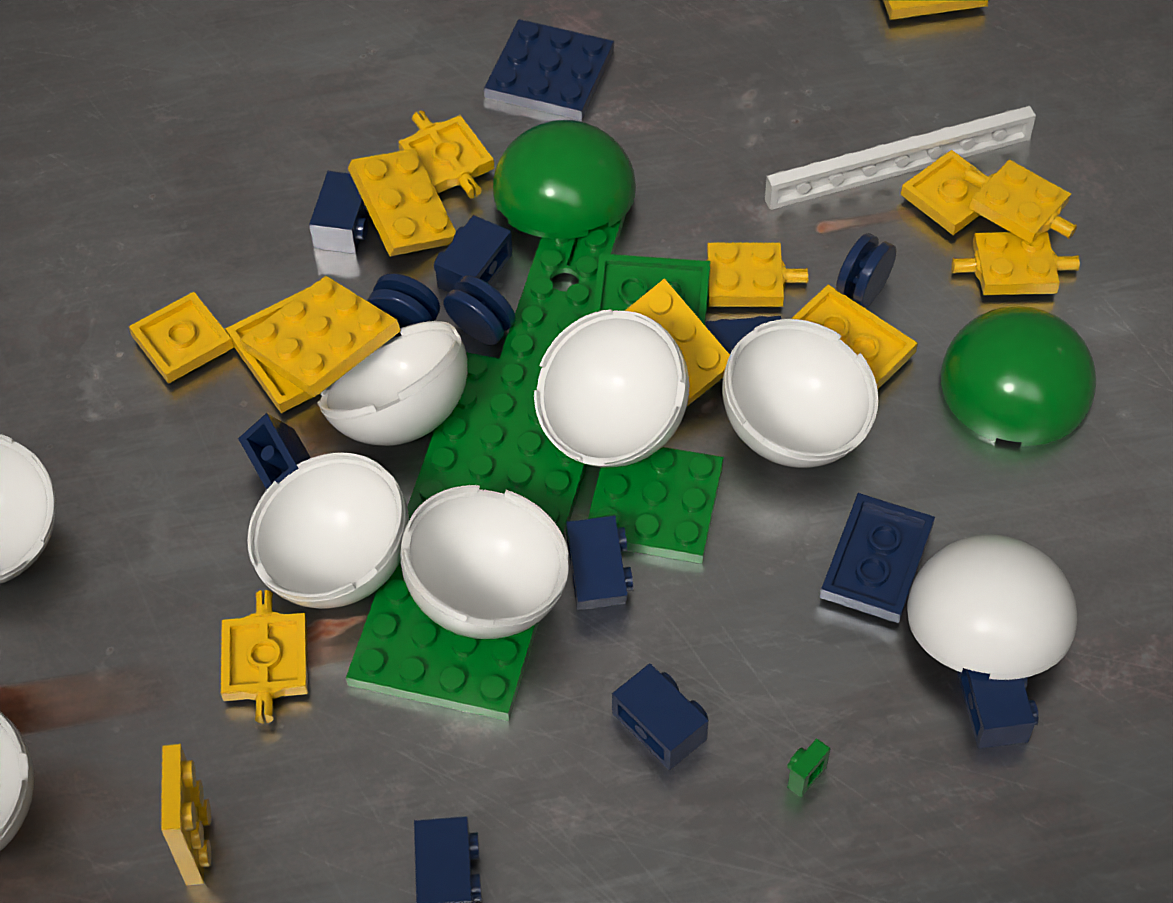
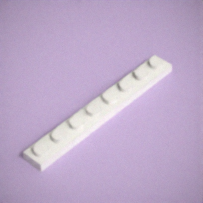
M1030 106L1008 110L1001 114L978 118L971 122L945 127L918 136H911L907 139L888 144H881L855 153H847L825 161L813 162L795 169L780 171L767 176L765 202L769 209L773 210L927 168L950 150L965 158L1028 141L1031 138L1036 115Z

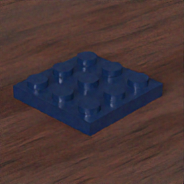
M518 19L484 87V96L487 99L582 121L614 52V41Z

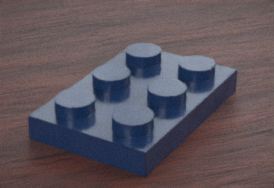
M857 493L822 585L820 598L899 623L932 531L935 517Z

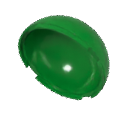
M556 120L542 123L520 134L508 145L500 157L493 179V197L496 208L508 218V223L527 234L551 239L588 236V230L604 224L611 227L630 210L636 191L634 170L622 146L608 133L598 127L574 120Z
M1011 306L986 312L971 320L957 333L947 348L943 359L941 387L951 411L972 431L995 442L996 438L1007 441L1021 442V446H1035L1061 439L1074 431L1082 423L1094 400L1096 371L1093 358L1086 343L1067 322L1044 310L1033 307Z

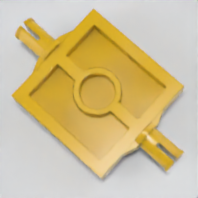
M420 110L419 114L415 112L412 116V121L419 130L414 135L398 141L399 151L416 149L437 194L454 186L461 185L469 198H474V194L477 197L482 189L473 178L495 169L493 157L461 115L447 121L432 123L423 110Z
M1010 159L996 173L989 176L974 169L972 166L966 170L963 176L964 181L966 180L980 188L972 197L969 209L1031 244L1041 233L1050 229L1070 239L1078 225L1059 216L1060 212L1068 204L1071 193Z
M1048 231L1041 233L1032 244L1011 232L975 233L973 240L974 258H952L951 265L953 274L974 273L981 282L983 295L1057 294L1060 284L1057 271H1078L1080 259L1079 255L1057 256L1051 248Z
M707 242V261H710L709 307H783L786 283L808 284V268H786L781 257V243Z
M262 590L256 592V613L244 618L222 620L223 701L256 700L255 721L258 723H264V716L267 723L273 721V699L280 696L308 694L305 613L281 614L273 612V593L269 590H264L265 603Z

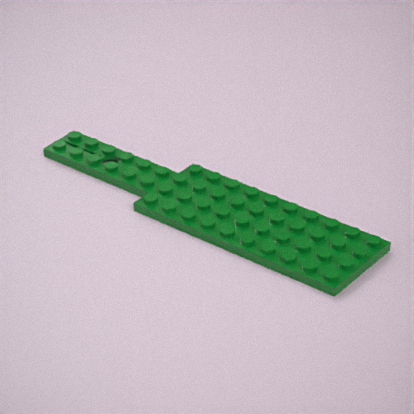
M626 215L611 227L604 224L588 230V236L578 237V240L577 238L551 239L541 237L515 312L516 321L509 329L500 358L466 352L467 378L463 393L452 413L434 430L407 505L409 520L423 502L441 491L459 486L480 485L479 490H489L503 494L508 490L530 500L550 516L565 539L566 522L571 519L587 464L565 455L546 436L537 417L534 390H537L542 368L539 365L551 343L569 325L586 315L592 314L599 253L614 254ZM570 273L578 278L579 283L571 285L567 291H560L553 287L551 280L557 274ZM400 561L390 578L377 589L346 675L347 686L509 721L539 622L521 633L497 639L470 638L451 632L431 620L413 600L403 578Z

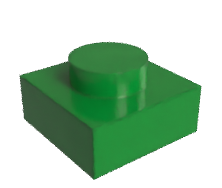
M817 738L807 750L803 747L799 748L787 765V769L790 770L787 788L802 798L827 768L831 748Z

